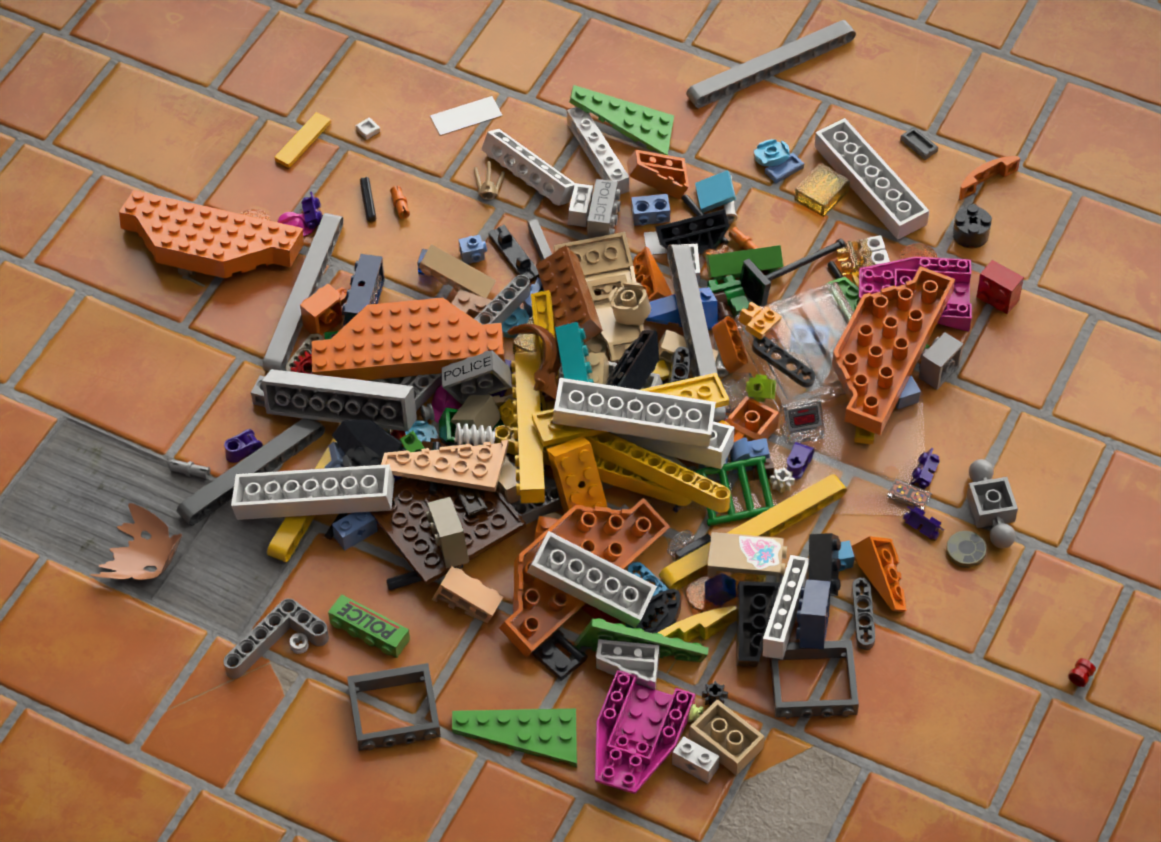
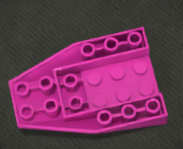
M911 257L859 268V300H861L864 294H874L881 292V289L894 285L898 287L904 285L907 281L913 280L920 266L954 278L953 293L938 324L969 332L972 319V303H970L971 260Z
M617 670L596 722L595 782L636 794L675 749L688 722L691 707L695 704V693L675 688L673 695L638 685L636 675Z

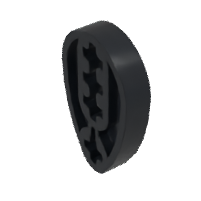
M668 589L654 595L641 621L635 628H640L645 632L653 634L676 623L681 611L682 601L679 591ZM657 618V622L653 621L650 623L651 619L655 620Z

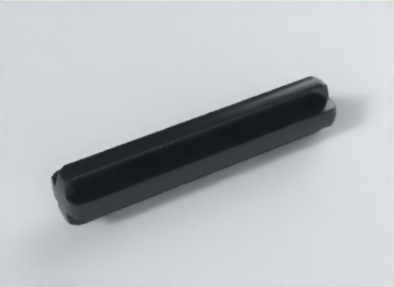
M362 177L360 185L366 219L368 222L376 220V212L370 179Z

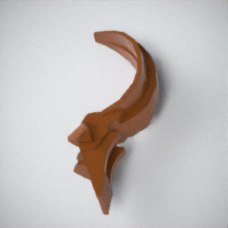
M521 324L512 327L507 331L510 335L527 333L541 337L544 345V359L540 368L534 373V390H542L545 402L555 401L559 379L561 378H556L561 367L557 339L548 330L535 324Z

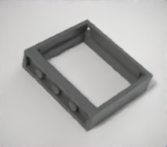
M852 640L825 641L824 649L800 648V642H789L783 660L846 658L851 699L782 702L778 660L782 659L770 657L775 718L831 717L834 715L848 717V715H857L859 702Z
M428 663L347 676L359 751L366 749L370 751L378 747H392L395 744L401 743L411 744L419 740H431V738L441 737ZM425 681L432 723L362 734L356 693Z

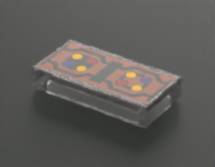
M895 479L888 492L889 498L914 508L916 506L923 511L932 495L928 491Z

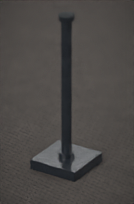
M838 239L836 243L767 275H764L750 259L743 261L740 275L741 286L748 298L764 309L766 308L769 296L770 281L838 249H845V242L843 239Z

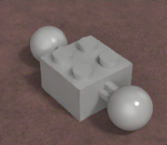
M979 459L974 461L969 467V476L973 482L968 485L967 499L976 527L993 526L990 532L992 544L997 548L1005 549L1010 547L1015 541V531L1006 523L1015 522L1018 508L1008 478L992 479L994 474L993 466L987 460Z

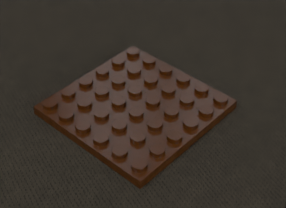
M402 477L394 482L391 510L370 512L375 518L376 523L426 586L446 575L450 569L445 566L440 547L436 545L434 534H432L430 523H428L426 511H429L428 502L451 497L464 531L469 560L526 528V522L497 487L495 492L478 489L487 507V512L469 518L453 485L438 483L437 494L433 495L429 493L430 481Z

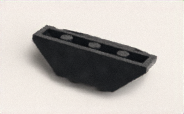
M724 209L656 226L655 229L659 244L666 250L670 244H697L698 254L716 250L730 226Z
M643 330L639 334V337L632 342L608 377L606 385L641 390L645 386L646 380L655 370V366L659 361L658 335L655 330Z
M343 420L332 434L344 453L362 466L381 465L384 453L404 451L401 441L371 420Z

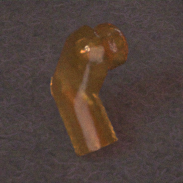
M722 244L718 250H705L702 257L706 260L705 256L727 253L729 247Z

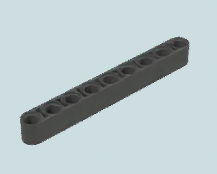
M301 419L179 504L176 512L190 526L197 524L232 499L236 474L273 471L319 439L324 434L325 427L318 420Z

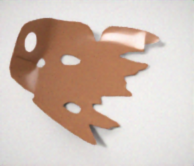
M129 503L128 507L135 523H123L122 526H117V528L131 535L134 540L128 541L129 547L110 548V551L114 553L113 558L115 560L99 565L101 568L115 570L116 572H100V574H90V576L112 579H129L132 577L136 580L158 577L170 565L182 534L173 535L169 538L168 526L161 519L145 508ZM142 531L150 533L152 535L151 538L148 540L142 538ZM146 566H155L157 569L154 572H149L144 570L143 568Z

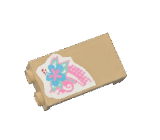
M712 532L708 559V576L716 577V571L776 576V582H780V575L785 573V563H782V558H786L787 546H783L784 538Z

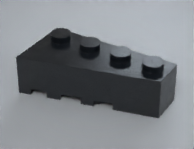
M739 581L737 586L736 666L757 667L763 649V638L780 583Z

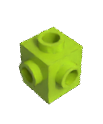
M756 374V378H749V382L746 384L748 397H752L758 402H765V399L775 400L776 380L767 379V375Z

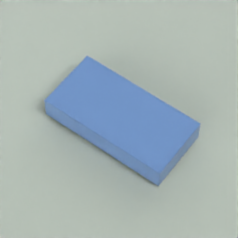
M791 153L784 163L767 167L765 174L777 184L804 168V163L794 153Z

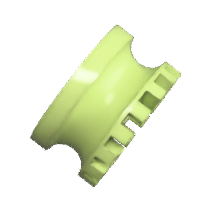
M693 704L688 716V722L696 721L701 716L700 714H703L704 707L700 706V708H697L696 704Z

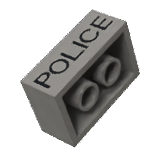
M596 179L587 220L588 239L615 234V229L613 228L614 225L617 226L618 215L616 214L620 211L621 201H618L621 194V189H618V181Z
M493 350L483 352L474 357H468L465 360L451 363L441 368L442 387L460 404H463L469 395H490L512 387L510 367Z

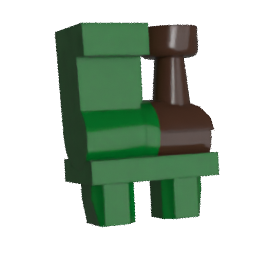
M733 275L726 276L723 284L719 285L717 280H709L707 288L710 287L717 300L718 321L720 322L729 316L732 319L734 317L735 321L738 322L739 313L742 309L747 310L750 303L745 296L740 280H735ZM729 305L731 312L726 310L725 306Z

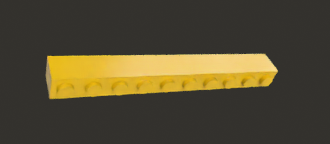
M537 352L515 353V361H511L512 372H515V374H512V385H516V387H512L513 398L517 399L513 400V412H517V414H513L514 425H518V427H514V439H518V441H514L515 453H519V455H515V467H519V469H516V481H520V483H516V494L521 495V503H545L543 449L532 421V414L541 412L540 390H534V373L538 370Z

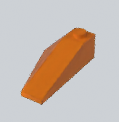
M645 247L634 257L633 266L636 282L640 283L646 290L650 302L672 294L650 249Z
M869 536L852 545L855 561L891 610L898 612L907 611L904 590L899 585L901 573L897 572L896 567L899 559L892 539Z

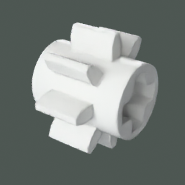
M785 468L775 469L774 475L770 477V482L773 483L772 489H776L780 493L787 490L790 491L791 485H794L795 478H792V471L789 472Z

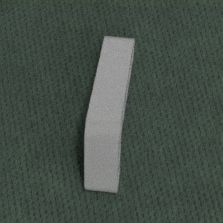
M284 599L225 656L223 662L226 675L232 679L241 677L290 628L297 633L306 635L308 641L316 646L325 645L329 640L326 623L295 600Z

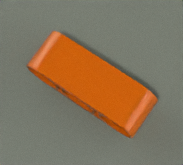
M727 316L712 327V332L724 367L730 373H734L748 363V356L736 322Z

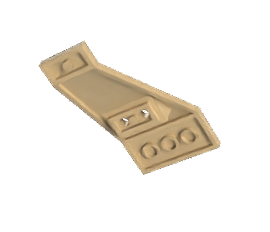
M625 232L554 245V252L566 245L578 257L603 329L599 334L608 346L611 362L619 361L626 349L644 330L643 324L636 326L634 324L624 325L617 323L609 300L612 288L618 286L619 289L624 286L623 283L636 282ZM599 291L601 294L595 295L594 292Z

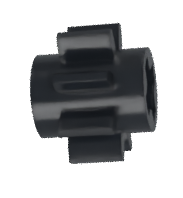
M716 681L710 685L706 684V691H702V698H706L705 705L709 704L711 706L716 700L724 704V699L728 698V692L724 691V684L720 685Z

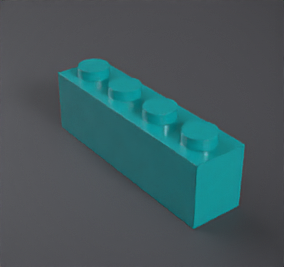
M578 322L555 327L564 378L594 383L589 375L592 373L591 364L586 359L589 356L587 345H584L583 342L586 339L584 328H580Z

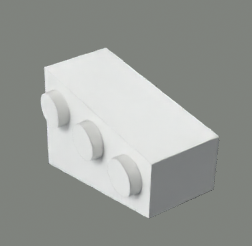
M598 639L597 669L614 676L617 670L636 675L638 685L656 690L659 645Z

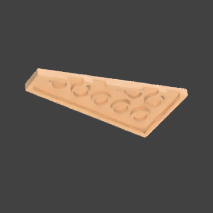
M504 440L497 444H491V442H485L483 445L478 446L465 444L440 447L439 450L430 451L427 448L421 449L420 452H409L408 450L384 453L381 465L390 464L392 473L395 476L495 492L509 443L508 440Z

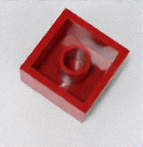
M991 260L980 273L976 297L994 306L997 310L1008 314L1020 300L1024 277Z

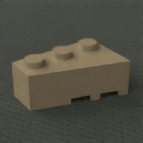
M451 497L428 502L429 511H426L428 523H430L432 534H434L436 545L440 547L446 568L469 563L464 531Z

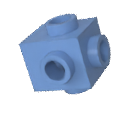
M480 235L458 239L459 252L464 263L468 264L485 260L484 252H487V246L485 241L482 242Z

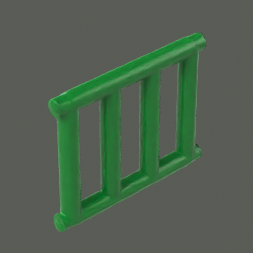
M765 456L723 464L722 469L706 467L695 470V473L706 478L707 475L718 473L721 485L729 490L726 471L737 469L747 511L735 513L732 495L730 494L728 515L716 517L715 511L706 507L709 518L707 519L708 526L756 517L776 506L773 504L764 463H766ZM755 465L757 466L766 507L754 509L745 467Z

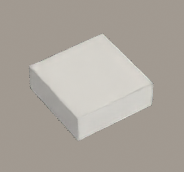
M370 117L355 126L356 131L366 140L380 132V127Z

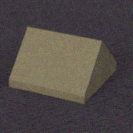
M469 395L450 422L454 425L460 423L461 429L464 424H468L469 430L472 424L476 426L477 430L480 425H483L484 431H486L488 426H491V429L494 428L500 420L501 414L491 395Z

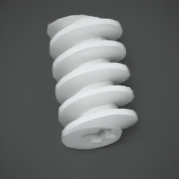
M460 423L456 424L454 444L458 442V445L473 443L474 446L483 445L485 442L494 444L495 429L492 432L491 426H488L486 431H484L483 425H480L477 430L476 426L472 424L469 430L468 424H464L462 429Z

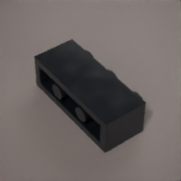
M832 533L809 534V580L831 581L830 596H838V590L841 587L840 579L838 578V570L841 568L839 559L841 541L839 536Z

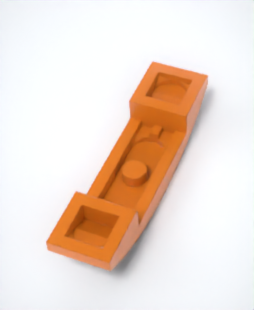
M1018 156L1002 157L977 167L963 181L959 199L963 200L974 194L978 184L999 173L1006 177L1016 172L1019 168L1020 158Z

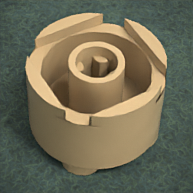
M637 282L623 283V287L618 289L617 286L610 293L609 300L616 322L624 325H642L651 312L648 295L643 286Z

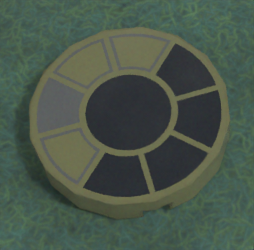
M960 531L949 538L946 553L954 564L969 568L983 561L986 555V544L978 534L972 531Z

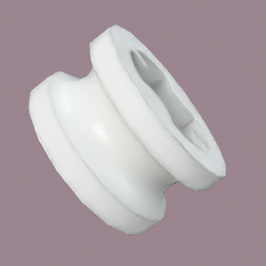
M296 633L290 638L291 650L294 653H304L309 647L307 636L303 633ZM300 641L303 642V644H299V646H296V643H299Z

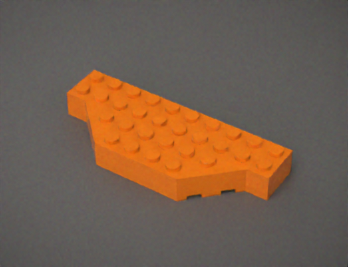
M133 190L119 211L121 229L137 232L143 238L149 252H152L156 263L221 278L231 277L232 273L238 271L244 273L254 270L256 266L264 263L266 266L277 264L291 267L304 246L303 228Z
M920 266L913 280L907 281L904 285L898 287L894 285L881 289V292L867 293L862 296L833 351L832 358L833 368L850 401L846 408L845 422L881 435L953 293L954 278Z
M444 298L370 304L364 307L331 339L312 341V373L315 375L365 381L442 373V367L491 350L505 362L502 323L482 325Z
M644 498L630 510H613L606 507L591 508L583 507V505L573 506L514 560L513 614L503 622L499 629L527 658L587 604L527 573L548 531L625 570L670 528L669 524Z

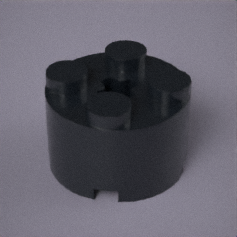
M970 204L968 207L960 209L956 213L954 220V240L959 245L967 248L969 246H975V248L983 246L989 238L992 223L991 215L976 204Z

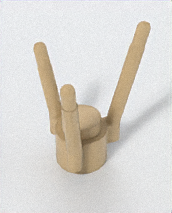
M488 161L486 181L481 185L477 167H475L474 172L479 190L478 195L485 200L494 199L495 196H498V190L505 172H501L495 187L494 183L490 181L491 162Z

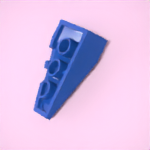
M710 287L699 288L707 328L712 330V327L718 323L717 300ZM675 294L650 301L651 312L646 321L661 324L671 322L682 327Z

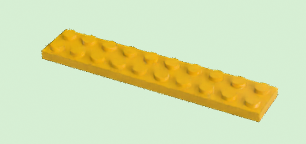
M717 373L641 389L642 391L716 402L715 408L729 405V398ZM554 409L532 414V421L543 447L567 442L580 436L585 438L607 433V431L553 423Z

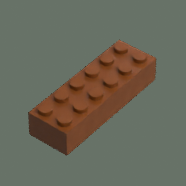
M565 245L536 264L544 291L549 290L551 293L555 326L578 322L580 328H584L586 339L583 340L584 343L601 333L603 329L578 257Z

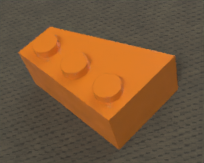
M635 150L627 161L629 177L679 200L689 188L685 158Z

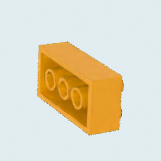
M580 436L546 449L564 514L575 505L591 508H608L592 446L586 438Z

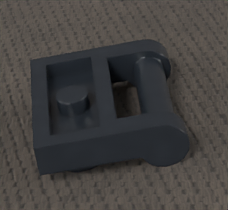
M560 630L555 631L551 638L533 651V656L560 681L571 674L588 658V655L583 651L580 652L564 637V633ZM557 643L561 644L575 659L571 661L555 645Z

